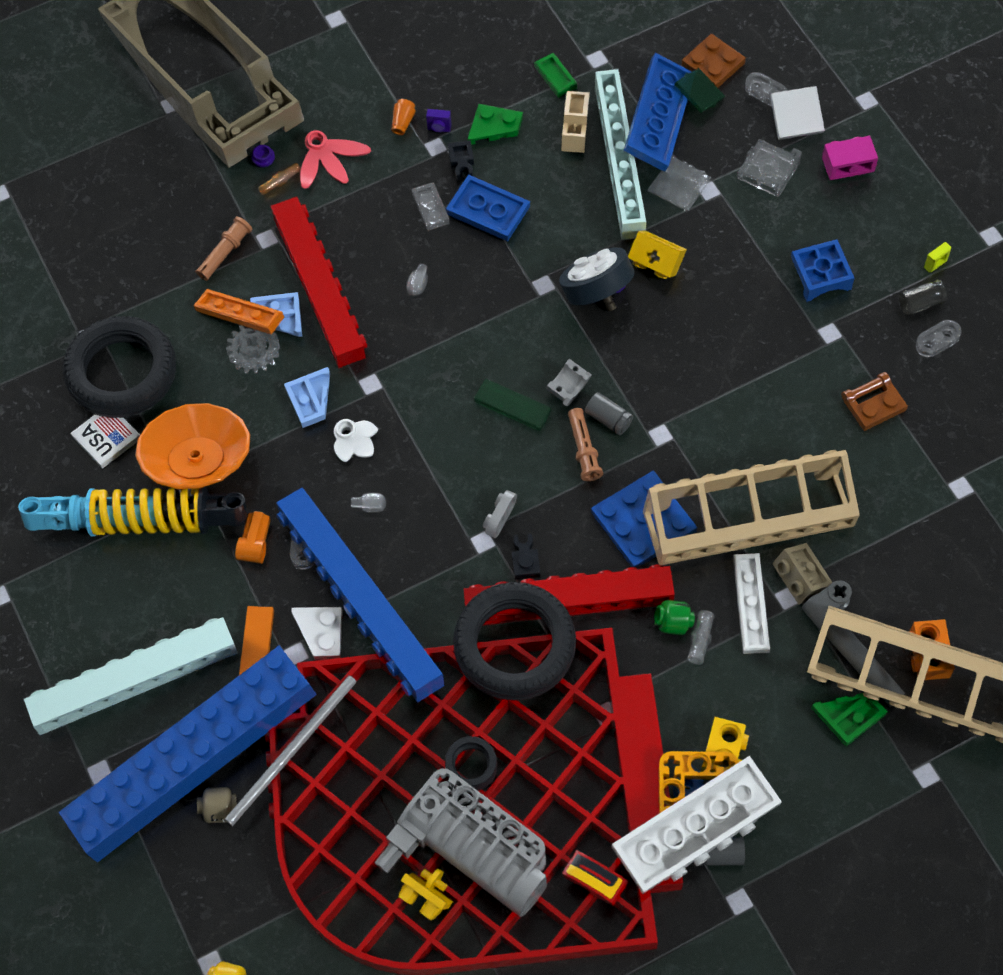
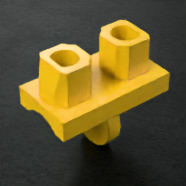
M439 868L433 874L426 869L422 871L420 876L426 879L427 882L413 872L410 875L405 873L401 879L404 885L399 893V897L410 905L414 904L419 894L427 900L420 912L430 920L435 919L442 910L449 909L453 903L452 900L435 889L437 887L444 892L448 886L441 881L444 872Z

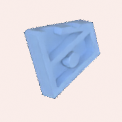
M298 292L250 298L252 303L282 311L284 319L275 330L303 337Z
M328 367L284 384L302 428L326 419L330 382Z

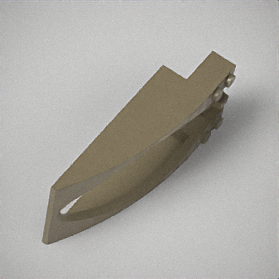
M112 0L98 8L99 13L158 91L190 128L228 167L247 157L246 149L257 142L260 145L267 143L268 135L282 128L287 132L304 121L299 101L274 78L268 57L209 0L164 1L191 17L216 37L237 59L248 75L260 106L231 124H228L217 112L209 91H205L192 99L148 54L137 20V6L140 0Z

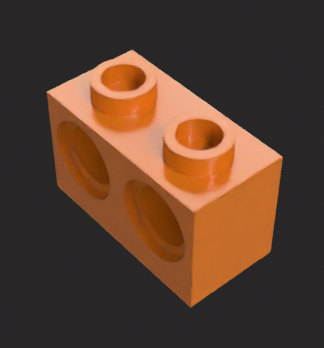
M945 619L913 622L910 631H908L920 636L923 634L929 635L932 640L950 645ZM913 651L914 656L911 657V666L913 672H917L918 676L924 656ZM932 658L937 663V666H928L924 680L950 678L955 667L953 664Z

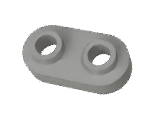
M506 490L504 494L500 493L498 495L493 514L489 513L484 521L483 528H486L485 534L493 538L499 535L514 508L517 494Z

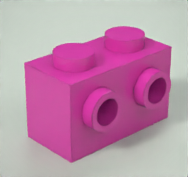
M865 136L825 144L822 160L829 180L875 172L878 156L871 137Z

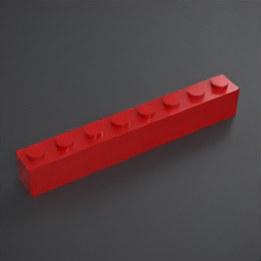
M298 197L272 205L271 210L274 221L338 368L365 359L364 349L368 348L363 334L358 335L356 330L359 329L355 315L350 316L348 312L350 305L347 297H342L340 294L342 287L338 277L333 278L331 274L334 272L330 259L325 260L323 256L326 252L322 241H317L315 238L317 231L314 223H309L307 220L309 213L306 205H301Z
M652 565L646 569L630 567L619 572L603 570L591 575L577 573L571 577L564 578L550 576L546 580L524 579L520 581L538 586L550 592L564 605L570 616L655 607L661 605L665 600H674L675 596L670 566L663 567V565ZM503 581V582H498V583H496L495 585L502 584V583H508V582H505V581ZM475 584L469 588H464L465 606L477 594L494 585L483 586ZM507 609L494 614L483 625L537 620L541 618L527 610Z

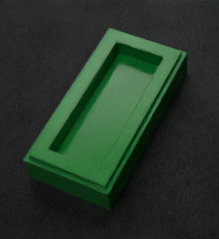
M554 53L534 62L535 69L558 98L567 94V91L577 88V82Z

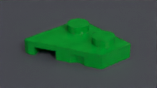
M479 104L468 141L470 140L471 145H473L475 140L488 138L489 141H493L502 137L518 136L523 120V112Z
M863 693L856 694L854 697L836 698L835 701L826 703L815 702L811 708L846 747L887 713L886 709L877 700L865 697Z

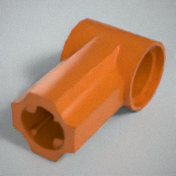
M258 511L248 514L243 537L238 539L236 545V560L263 563L266 554V537L271 521L270 516Z

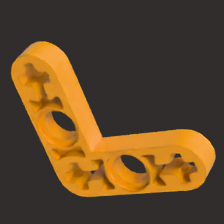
M670 751L663 754L659 762V814L669 808L670 805L672 806L685 798V779L713 780L725 772L724 767L715 766L714 772H710L711 759H715L714 765H722L723 760H728L729 765L734 766L739 763L737 757L729 752ZM669 759H673L674 764L679 765L674 769V778H669V767L664 766V764L668 763ZM695 759H702L706 763L707 768L703 772H696L692 769L691 762ZM668 785L676 786L680 792L679 796L674 799L668 798L664 794L665 787Z

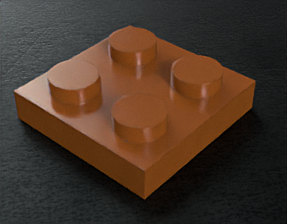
M711 33L682 59L681 66L695 73V76L716 90L745 64L746 57Z

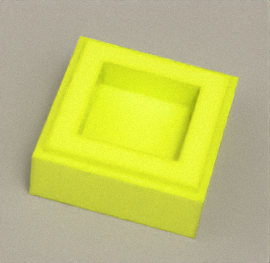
M944 242L930 252L924 268L930 273L948 260L951 246Z

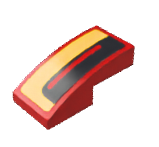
M579 851L575 852L562 873L566 879L586 888L591 895L613 906L628 884L625 878Z

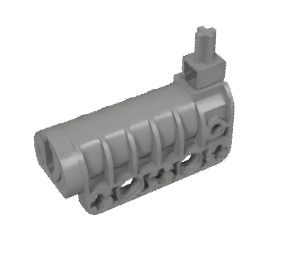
M439 769L434 772L401 814L397 822L398 824L386 837L389 844L388 847L375 861V864L382 871L388 873L402 855L408 859L418 845L423 849L427 845L519 917L524 916L532 908L547 888L546 875L542 873L546 866L545 845L541 838L448 769ZM446 776L449 777L448 781L441 783L437 780L439 777L442 779L446 778ZM515 837L513 840H507L506 838Z

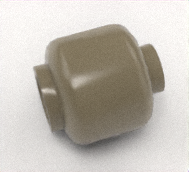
M228 787L206 788L203 792V797L197 798V813L203 814V819L206 823H227L224 819L237 805L236 794H232Z

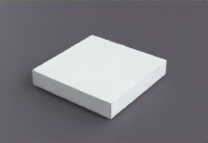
M816 86L771 93L770 99L778 140L818 134L825 131Z

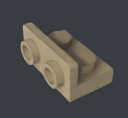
M807 543L784 549L773 562V566L798 604L804 603L811 595L820 593L832 583Z

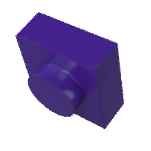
M427 110L428 130L435 132L451 131L450 111Z

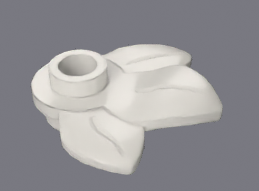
M349 419L340 420L334 427V436L337 439L334 444V450L338 458L343 462H347L353 454L362 458L373 456L374 446L370 437L378 432V428L365 420L356 423ZM345 430L351 431L349 434H342Z

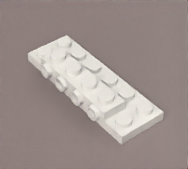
M748 756L613 843L611 847L642 894L670 877L673 881L678 880L687 873L685 868L693 862L696 866H699L710 858L708 853L716 847L719 851H722L733 843L731 838L736 834L740 833L743 837L756 828L753 823L779 806L782 801L751 757Z

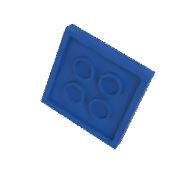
M654 470L591 508V513L630 566L635 568L656 557L643 514L649 488L663 483ZM672 499L669 508L661 512L666 538L671 539L697 532V526L676 499ZM651 514V518H652V521H653V524H654V527H655V531H656V534H657L656 525H655V520H654V515Z

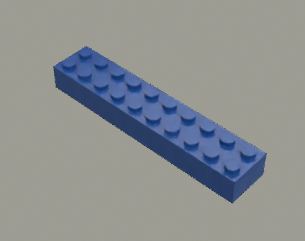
M279 645L59 811V814L85 853L96 862H99L317 694Z

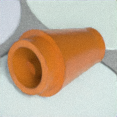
M399 99L394 104L391 129L393 133L397 135L405 134L416 113L413 102Z

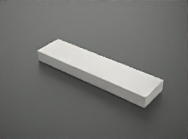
M759 553L733 555L743 654L769 653L770 643Z

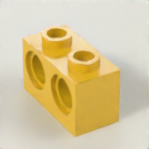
M714 717L706 752H729L738 759L740 750H746L749 735L744 734L746 725ZM731 734L736 740L734 742H726L722 736ZM711 759L712 765L710 772H714L715 766L720 767L718 765H714L715 759ZM704 761L702 764L701 772H703L707 768L706 763ZM733 765L725 767L724 771H727L728 769H730V767H733Z

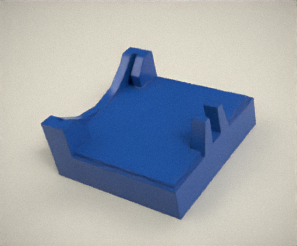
M837 239L792 251L791 259L804 286L803 295L806 302L831 290H852L854 276Z

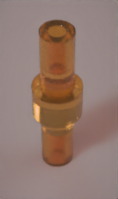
M294 163L284 171H278L272 175V179L258 187L260 193L265 195L275 187H281L288 182L287 179L301 171L300 166Z

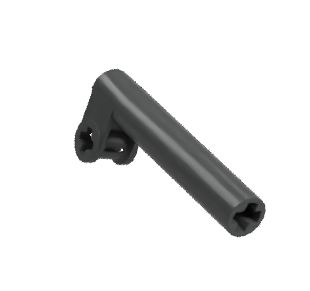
M842 580L832 582L820 593L807 600L801 609L821 631L828 606L842 610L847 608L852 594L851 587ZM830 625L826 637L854 669L861 674L868 649L851 630ZM873 657L866 682L905 695V692ZM880 697L889 707H892L889 704L890 700Z

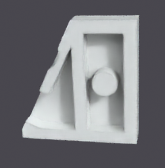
M292 608L293 617L314 659L341 658L342 608Z

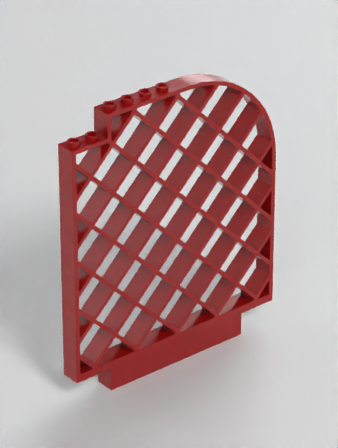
M612 628L575 632L576 649L594 662L574 686L564 678L554 686L565 697L545 721L518 700H504L496 697L494 698L500 703L479 728L452 709V706L472 684L465 677L457 663L454 645L424 648L434 663L446 661L461 672L463 676L443 700H440L433 693L423 699L434 710L413 735H410L386 716L405 692L401 687L400 683L402 681L398 675L394 677L386 666L387 660L384 656L379 657L377 654L297 663V669L305 679L310 676H318L331 686L333 690L311 715L308 714V703H305L296 710V713L285 718L265 734L266 742H270V751H266L267 767L272 765L348 675L358 681L367 670L383 669L398 681L376 708L352 689L344 696L369 716L346 743L323 725H319L314 732L336 748L338 752L315 779L291 760L288 761L284 768L308 787L284 815L282 812L280 772L268 785V792L273 793V803H269L270 819L275 821L277 854L282 875L300 912L311 927L328 944L361 964L377 970L404 975H436L657 949L658 939L651 893L682 890V877L676 881H673L670 877L644 894L636 885L640 911L619 896L614 906L628 916L631 922L617 940L600 943L577 925L597 900V897L589 893L569 919L540 896L534 905L563 928L546 949L534 951L528 950L508 934L520 919L513 911L504 923L498 926L471 904V901L482 889L475 882L472 883L463 896L459 895L449 886H447L444 892L435 887L452 900L455 906L431 935L402 912L408 903L399 897L392 904L365 882L377 868L375 861L389 844L386 836L360 815L384 787L408 805L414 797L391 778L414 751L438 770L446 769L445 761L422 744L443 717L447 718L469 736L486 740L493 747L496 756L508 765L486 792L483 790H479V792L544 842L545 853L554 859L543 873L546 875L547 883L561 866L566 868L571 860L569 856L590 829L594 830L611 844L622 838L598 820L620 792H623L629 833L659 814V762L663 755L652 676L649 673L619 677ZM549 634L478 642L477 647L482 658L488 664L497 655L510 654L527 666V671H530L546 659L551 650L553 639L552 635ZM602 644L603 651L599 650L594 645ZM544 650L538 658H535L530 653H528L533 651ZM602 667L606 669L612 713L583 693V690ZM348 672L341 681L333 675ZM573 702L602 722V725L583 748H580L554 728L555 724ZM509 709L537 730L516 756L488 736L489 732ZM378 724L404 743V746L382 771L356 752L357 748ZM299 727L279 750L277 729ZM611 729H614L621 777L590 755ZM545 736L574 757L553 785L524 763ZM468 749L458 755L455 761L457 772L474 752V749ZM348 759L375 779L351 808L325 788V785ZM582 764L612 786L591 814L561 792ZM516 772L545 793L524 821L494 800ZM446 776V778L444 779L439 777L437 780L439 783H441L444 781H448L449 778L448 776ZM667 786L664 789V794L670 798L669 787ZM317 795L321 796L344 815L320 844H317L293 824ZM553 800L583 822L562 850H559L531 828ZM353 823L381 844L356 874L329 853ZM286 830L313 851L292 877H290L284 845V831ZM437 852L425 866L412 856H409L407 859L402 855L399 858L424 881L427 880L420 876L422 871L426 869L433 874L444 860ZM619 857L610 867L616 873L623 866ZM323 859L350 882L319 919L316 920L304 906L296 890ZM360 889L387 912L355 949L329 933L326 927L357 890ZM463 911L493 934L492 938L474 958L460 959L439 942ZM395 919L424 941V944L408 963L395 962L367 954ZM638 925H642L644 938L628 940ZM570 933L585 944L560 947ZM501 941L516 952L491 955ZM433 949L447 960L422 963Z

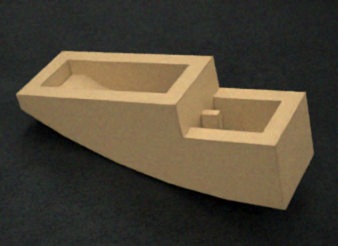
M567 91L561 151L584 153L589 92Z

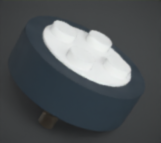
M607 248L577 259L562 273L559 283L570 304L586 305L603 300L607 311H613L616 309V305L611 295L625 287L632 280L635 271L624 249Z

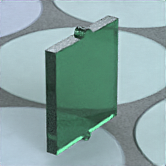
M700 68L691 73H685L683 78L674 84L700 113L710 107L714 108L716 103L725 97Z

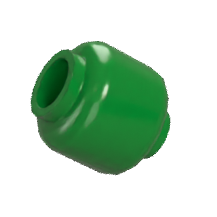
M665 600L656 607L654 614L655 625L665 634L684 635L689 628L693 627L695 621V614L691 612L689 604L682 601Z

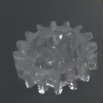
M241 325L239 333L236 331L232 332L234 339L229 338L227 340L229 346L226 347L231 364L235 363L237 370L243 367L245 373L253 369L256 374L258 373V368L266 371V364L274 365L273 357H279L278 349H280L279 341H277L276 333L268 334L249 327L245 329ZM267 342L269 343L268 350L265 349L267 347Z

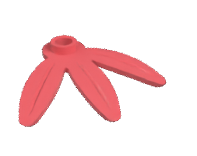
M319 130L309 132L305 137V146L309 151L301 167V187L307 189L311 186L317 175L319 160H321L326 171L334 179L343 184L349 181L347 173L333 153L351 157L369 154L371 148L356 141L328 140L326 135ZM318 140L320 141V144L314 145L312 141Z

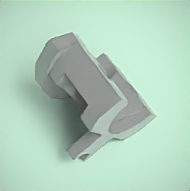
M568 359L560 373L553 381H550L546 389L563 401L565 406H568L578 396L592 374L585 371L571 359Z

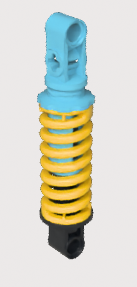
M207 487L191 489L194 499H190L188 489H181L180 499H176L175 489L169 488L167 490V499H163L160 488L154 489L153 496H149L148 489L146 488L140 490L139 496H136L134 489H128L126 496H122L120 489H115L112 497L108 496V492L105 489L95 490V488H90L86 497H79V495H72L71 497H27L18 505L24 527L28 530L72 529L76 531L80 530V528H87L90 536L105 535V532L113 535L117 531L121 534H128L131 530L135 534H141L144 530L149 534H154L158 529L163 534L169 533L171 529L176 533H182L185 528L190 533L207 534L209 526H240L248 518L245 498L241 493L208 494Z

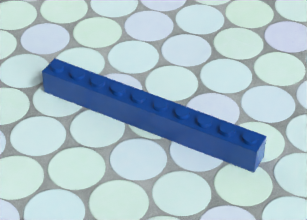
M303 487L276 502L279 511L276 516L281 525L289 527L291 530L289 532L295 544L303 546V553L310 563L314 562L317 565L316 570L323 581L328 580L334 597L337 600L342 599L345 603L344 609L351 619L355 617L359 622L357 626L365 638L369 636L373 641L372 647L379 657L384 656L387 660L386 666L394 677L398 675L402 682L400 684L408 697L412 695L419 702L444 686L442 672Z

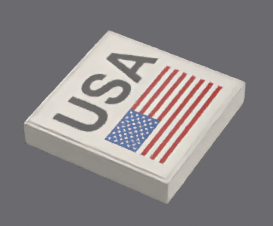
M96 414L71 432L72 437L102 469L133 446L140 436L124 418H108Z

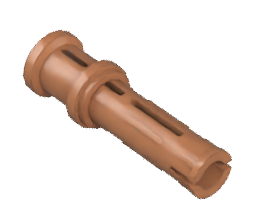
M237 216L234 218L233 225L228 231H224L221 234L222 240L195 271L201 279L203 278L205 281H208L232 249L238 248L243 237L247 233H251L252 227L243 218Z
M571 409L568 412V417L578 449L576 460L581 465V479L583 481L597 480L602 477L603 470L598 465V451L591 444L583 409Z

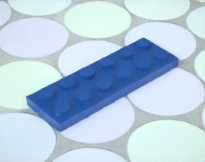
M657 53L653 55L623 151L664 172L670 164L695 73Z

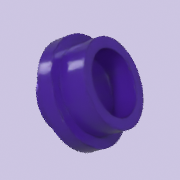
M259 145L253 150L252 161L256 166L267 167L274 162L275 154L269 146Z

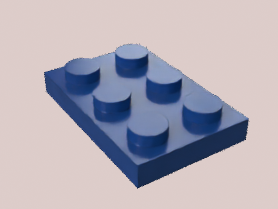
M468 174L447 206L446 214L505 241H509L530 208V201Z

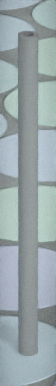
M348 675L224 820L228 824L233 826L356 684L357 681L353 677Z

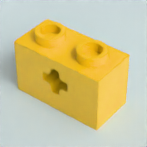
M646 230L638 231L628 258L633 260V265L642 269L648 267L654 270L656 276L667 279V277L676 276L687 249ZM658 251L657 256L660 257L659 260H655L656 256L652 254L653 252Z

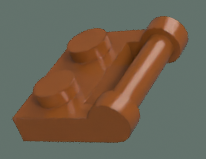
M886 372L877 375L876 379L853 390L848 389L841 393L844 403L864 431L906 411L908 407L891 383V379ZM880 387L884 390L883 393L860 404L856 401L857 398Z

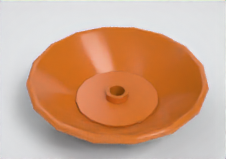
M209 403L185 404L163 412L147 424L137 440L135 457L142 472L157 484L175 489L203 488L224 480L239 469L249 453L250 433L243 419L228 408Z

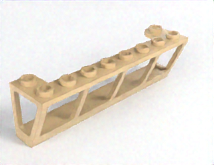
M830 450L822 455H805L791 461L783 459L775 464L766 466L758 464L745 470L732 469L724 474H707L699 479H682L677 483L668 485L664 483L656 484L649 488L643 509L659 565L854 527L860 516L846 450ZM841 467L843 469L849 503L838 476ZM814 472L815 479L820 481L833 479L842 504L812 510L804 474ZM796 475L804 512L766 520L762 519L755 483ZM748 485L755 521L713 529L706 493ZM698 495L705 532L667 539L661 512L669 508L672 499ZM651 514L654 515V520H655V525H656L657 534H656L655 527H654V524H653V521H652V518H651Z
M828 606L807 673L812 674L811 678L827 683V680L837 682V687L847 691H853V688L864 691L863 695L870 699L879 700V697L890 700L889 704L894 707L905 709L908 706L916 709L915 713L927 718H931L932 715L943 718L942 722L950 726L958 727L959 724L968 726L969 731L977 735L992 734L996 736L995 740L1003 743V724L996 722L988 724L972 718L984 676L1003 681L1002 662ZM830 625H836L871 638L859 680L836 673L834 668L818 662ZM879 641H884L924 656L912 697L866 683ZM932 658L977 673L965 715L918 700Z

